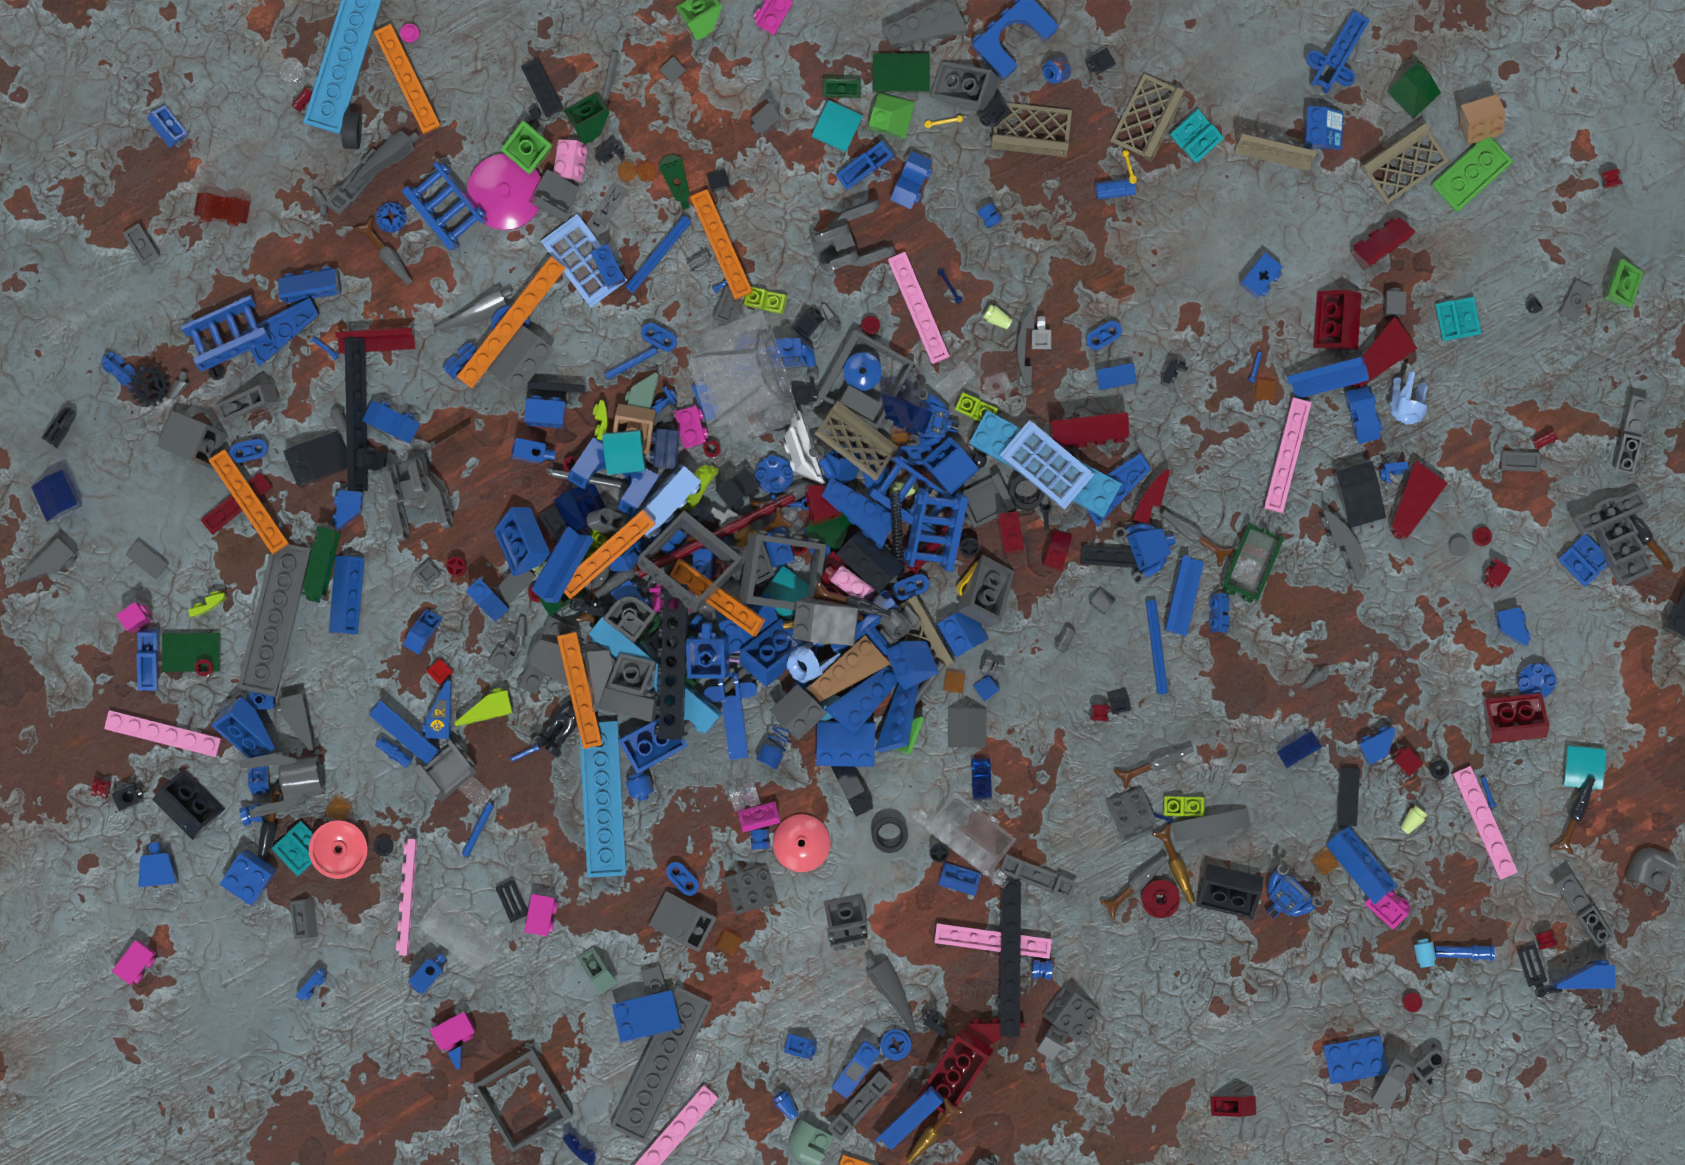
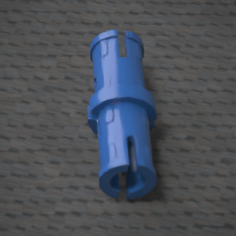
M383 736L375 745L385 752L388 758L394 759L404 768H408L413 761V758L400 750L398 745H393Z

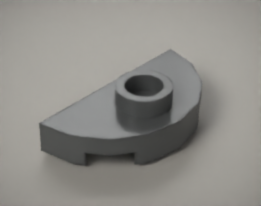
M668 404L655 415L654 427L662 423H669L674 419L673 416L678 410L673 404Z

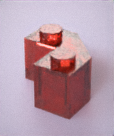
M197 193L194 216L201 217L200 220L204 222L220 221L226 222L229 226L238 227L239 224H247L250 201L236 197H221L211 193Z

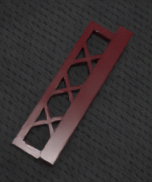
M413 328L336 332L339 354H345L344 338L348 337L364 338L365 353L416 350L415 331Z

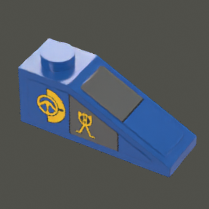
M452 681L445 682L426 718V723H423L422 733L426 735L427 739H451Z
M864 1040L831 1088L845 1098H848L881 1051Z

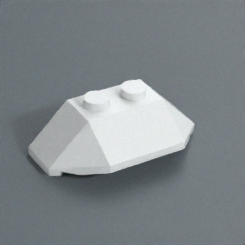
M798 411L795 413L784 436L786 443H784L785 450L792 458L790 465L792 470L801 476L821 485H827V480L824 477L825 474L818 463V457H811L809 454V449H815V445L805 416Z

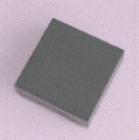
M674 57L659 69L672 84L686 72L685 68Z
M429 560L414 572L426 587L441 576Z

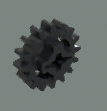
M148 365L147 368L146 366H140L141 371L135 369L136 375L129 376L132 382L127 383V385L131 386L128 393L134 394L131 399H138V405L143 403L145 407H149L150 404L151 406H157L156 401L162 403L161 397L168 396L165 390H169L170 387L166 386L165 383H168L169 379L163 378L166 373H159V367L154 369L153 365ZM146 373H150L146 378L141 377ZM145 383H149V386L152 389H148V386ZM151 394L156 395L153 398L147 399Z

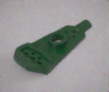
M673 154L663 157L658 167L675 201L680 202L683 210L690 208L687 200L690 194L682 158ZM675 179H679L681 181L679 186H675L673 184V181Z

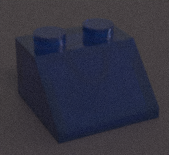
M882 393L881 398L886 418L894 421V426L901 429L905 426V431L915 435L917 431L925 434L933 412L908 401Z
M64 470L44 477L31 487L46 522L82 507L69 475Z
M588 483L585 489L581 487L571 489L554 499L566 526L571 527L575 532L589 527L587 516L590 512L606 508L595 484Z

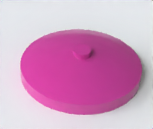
M498 154L485 159L474 169L468 181L467 196L477 208H482L486 213L485 218L488 222L485 225L497 230H514L529 223L539 212L540 209L530 204L529 200L541 178L536 169L531 174H528L506 154Z

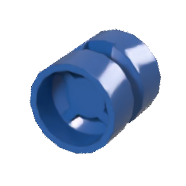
M672 522L665 523L661 527L662 531L650 540L653 542ZM679 530L661 550L666 555L671 553L675 549V544H680L686 535Z

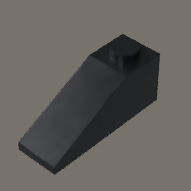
M831 766L855 816L857 817L873 809L853 767Z

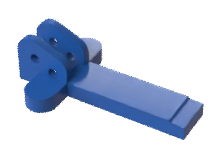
M1353 11L1327 56L1318 51H1311L1306 57L1307 65L1318 71L1310 84L1311 86L1319 85L1324 89V93L1327 94L1334 81L1345 87H1349L1354 83L1356 79L1355 73L1344 67V64L1368 25L1369 19ZM1326 65L1336 70L1328 84L1318 79Z
M733 672L727 677H734L735 696L725 697L723 679H719V686L708 687L704 691V697L708 701H722L729 760L748 758L741 699L753 697L757 693V686L753 682L739 683L738 672Z

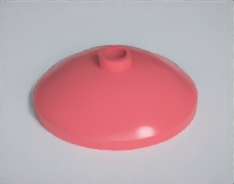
M805 814L793 815L785 819L777 827L773 837V850L779 862L786 868L796 872H808L819 867L827 858L830 851V836L824 824L817 818ZM800 839L805 841L804 847L798 846Z
M331 821L319 827L313 834L309 844V856L313 866L321 874L335 879L346 878L355 874L364 864L367 856V842L363 833L355 825L346 821ZM338 845L342 847V852L340 853L335 851V847Z

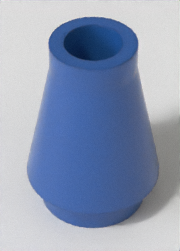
M783 1090L773 1097L774 1105L789 1120L798 1116L799 1113L790 1093Z

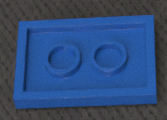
M1381 1035L1323 1046L1330 1084L1384 1075L1388 1072Z

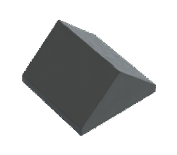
M620 653L607 688L639 696L646 695L653 690L656 662Z
M948 709V747H986V709Z
M862 895L824 902L830 933L868 925Z

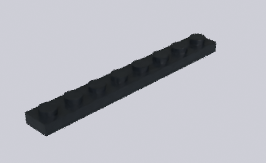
M348 337L344 338L348 491H368L367 470L356 468L357 449H367L366 423L362 421L366 413L364 338Z
M1002 881L1000 1037L1019 1038L1021 882Z

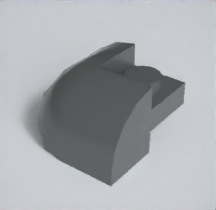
M627 596L619 599L611 607L603 620L617 631L623 633L631 641L636 642L642 632L652 622L657 612L642 600Z
M1644 848L1634 854L1624 877L1663 892L1670 875L1673 874L1676 857L1655 848Z

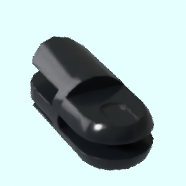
M64 407L56 419L52 420L41 438L47 440L49 444H53L57 449L69 432V427L76 417V412L71 410L70 407Z

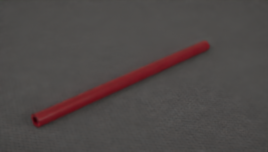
M792 493L711 533L721 539L775 512L777 507L781 509L794 503L795 499ZM695 540L652 563L658 568H662L705 546L698 540ZM640 568L637 569L640 578L648 575V573L642 572Z

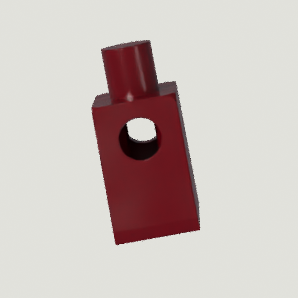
M810 485L804 491L812 526L842 515V512L836 510L821 496L826 485Z

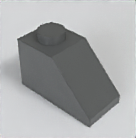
M771 102L751 118V128L755 134L759 133L761 137L781 126V119Z

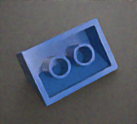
M332 267L321 268L320 272L314 273L313 270L303 271L302 275L296 276L294 273L285 274L283 278L278 279L279 299L285 304L304 301L308 298L316 299L341 294L338 272L336 269H332Z
M511 507L494 529L513 576L521 575L542 565L550 554L529 507Z
M668 715L665 718L666 725L674 724L673 716ZM659 717L618 739L637 774L688 747L685 739H659V735H656L655 732L656 724H659Z
M819 721L817 723L816 766L874 767L875 722H865L855 735L838 721Z

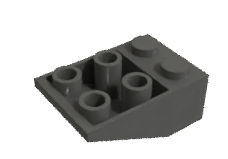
M666 891L648 926L700 952L717 917Z

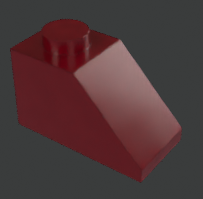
M1054 530L1043 567L1059 572L1062 571L1072 535Z
M1211 1096V1116L1245 1117L1256 1115V1096Z

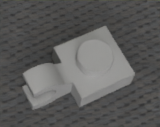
M1045 316L1037 317V330H1032V349H1051V330H1045Z
M712 508L710 512L712 517L721 521L718 525L719 527L742 518V516L727 509L725 514L715 508Z

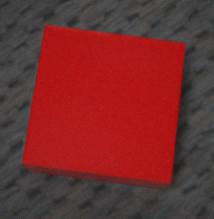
M441 658L426 671L439 685L454 673Z

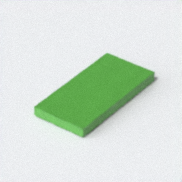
M1491 137L1486 138L1471 148L1431 186L1458 213L1514 161Z

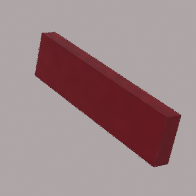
M261 472L247 482L258 499L273 488ZM231 495L203 517L201 522L214 535L243 511Z

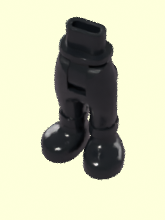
M571 697L553 714L548 724L543 728L544 731L540 733L533 732L530 735L534 741L544 747L556 729L563 724L562 728L554 736V739L545 747L556 758H559L561 755V743L563 744L566 738L578 726Z

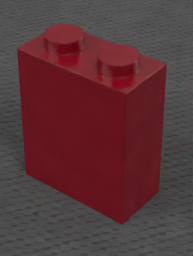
M1018 511L999 514L997 523L1003 556L1022 553L1024 545Z

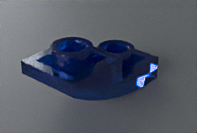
M1311 731L1279 750L1277 754L1285 767L1289 768L1320 750L1322 746Z
M990 758L971 759L973 800L992 799Z
M571 1133L562 1138L569 1149L580 1160L588 1165H595L597 1157L592 1148L588 1149L585 1146L579 1149L578 1146L581 1144L576 1135L572 1136Z

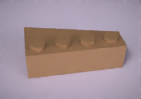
M864 635L855 642L854 646L847 649L840 658L832 663L822 675L818 676L806 688V691L819 703L890 665V663Z

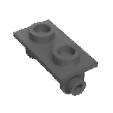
M861 926L848 929L849 936L847 937L844 930L831 932V934H828L829 942H833L830 948L838 951L846 949L845 945L853 944V947L865 945L864 941H868V938L863 937V935H867L866 928H861Z

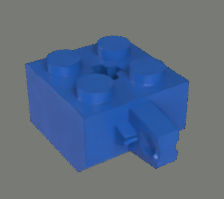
M703 623L702 633H699V636H690L686 641L687 678L725 679L730 674L729 636H717L716 633H713L712 623Z

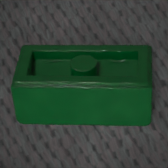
M824 74L823 97L860 98L861 76Z

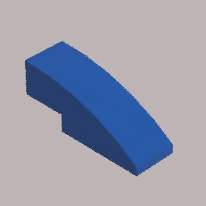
M886 140L881 141L868 152L859 156L836 174L845 189L849 190L896 157V154Z
M140 629L137 632L138 652L136 653L138 690L157 691L160 655L159 629Z

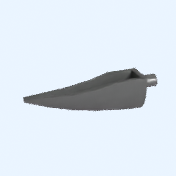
M402 131L396 132L368 159L351 182L350 187H355L375 173L401 161L415 150L413 142L419 136L415 132L409 137Z
M510 288L504 291L499 290L481 299L459 316L434 327V330L468 326L492 319L498 309L508 306L505 298L512 296L513 293Z
M872 957L867 959L865 962L870 969L866 973L875 988L891 1003L914 1034L916 1031L907 999L888 959L878 964L874 962Z

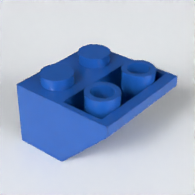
M951 437L922 461L927 472L950 495L979 471L976 464Z

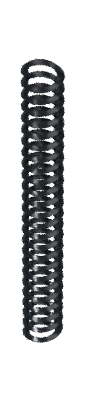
M897 489L898 493L891 492L889 494L891 496L889 498L892 499L890 500V509L892 510L890 512L892 515L890 516L893 517L891 518V524H893L891 531H893L892 535H894L892 536V541L895 542L892 544L894 546L893 549H895L893 550V556L904 565L901 495L899 494L900 490ZM904 568L902 569L903 571H900L897 574L898 578H904L897 581H901L906 578Z

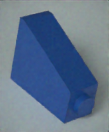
M481 578L466 590L470 597L494 622L510 610Z

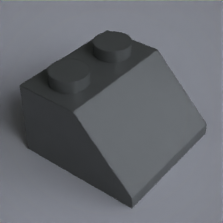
M798 684L769 710L797 740H800L827 714Z

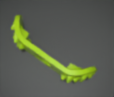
M703 465L696 470L694 475L701 481V489L698 493L690 494L686 498L687 503L681 508L682 512L688 513L698 505L710 481H712L714 476L718 475V468L711 465Z

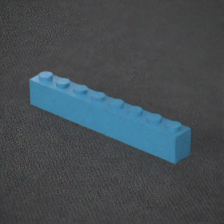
M602 617L589 633L592 641L609 650L610 656L617 659L621 653L655 661L656 670L652 691H655V694H657V685H661V677H658V666H661V660L658 657L652 659L638 640L636 642L631 641L623 633L603 620L604 617ZM674 676L667 678V686L672 687L676 684ZM686 682L684 719L691 721L694 724L693 727L700 733H707L724 713ZM671 695L666 698L668 706L675 704L676 699L674 696Z

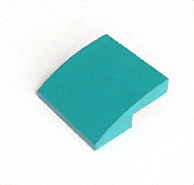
M829 100L814 129L812 137L843 152H847L863 116Z
M1199 109L1193 111L1169 133V136L1194 163H1197L1224 139L1216 127L1209 123Z
M1475 297L1435 304L1443 342L1482 334Z
M641 430L604 433L602 435L607 475L646 470Z
M782 566L762 595L769 593L771 599L797 602V600L807 597L809 584ZM775 608L776 612L791 621L796 610Z
M1567 745L1563 785L1583 788L1590 776L1596 779L1592 789L1602 790L1606 748Z
M301 821L271 849L297 877L312 864L309 856V844L313 833Z

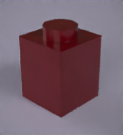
M1409 747L1397 749L1393 753L1394 758L1391 760L1406 777H1410L1423 765Z

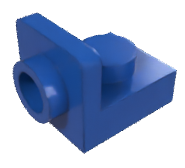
M667 387L663 388L668 398L666 400L661 398L654 403L655 406L652 409L656 410V414L668 404L676 406L674 400L677 397L672 389L668 391Z
M1408 461L1382 465L1380 479L1384 480V484L1391 483L1390 472H1392V475L1404 474L1403 471L1408 470Z
M268 766L248 769V787L251 794L264 795L271 792Z
M789 1033L784 1052L801 1058L812 1059L817 1050V1041Z

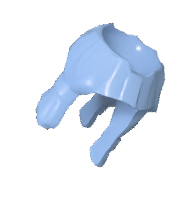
M1413 371L1408 372L1406 386L1402 390H1400L1401 378L1393 379L1392 402L1388 404L1395 419L1406 425L1421 422L1428 408L1425 402L1428 386L1425 382L1418 385L1415 391V401L1410 400L1415 376Z
M808 642L790 653L787 668L794 679L805 683L822 675V672L829 665L840 658V653L827 661L823 660L818 663L817 658L810 649L817 642ZM798 660L805 663L807 671L799 667Z

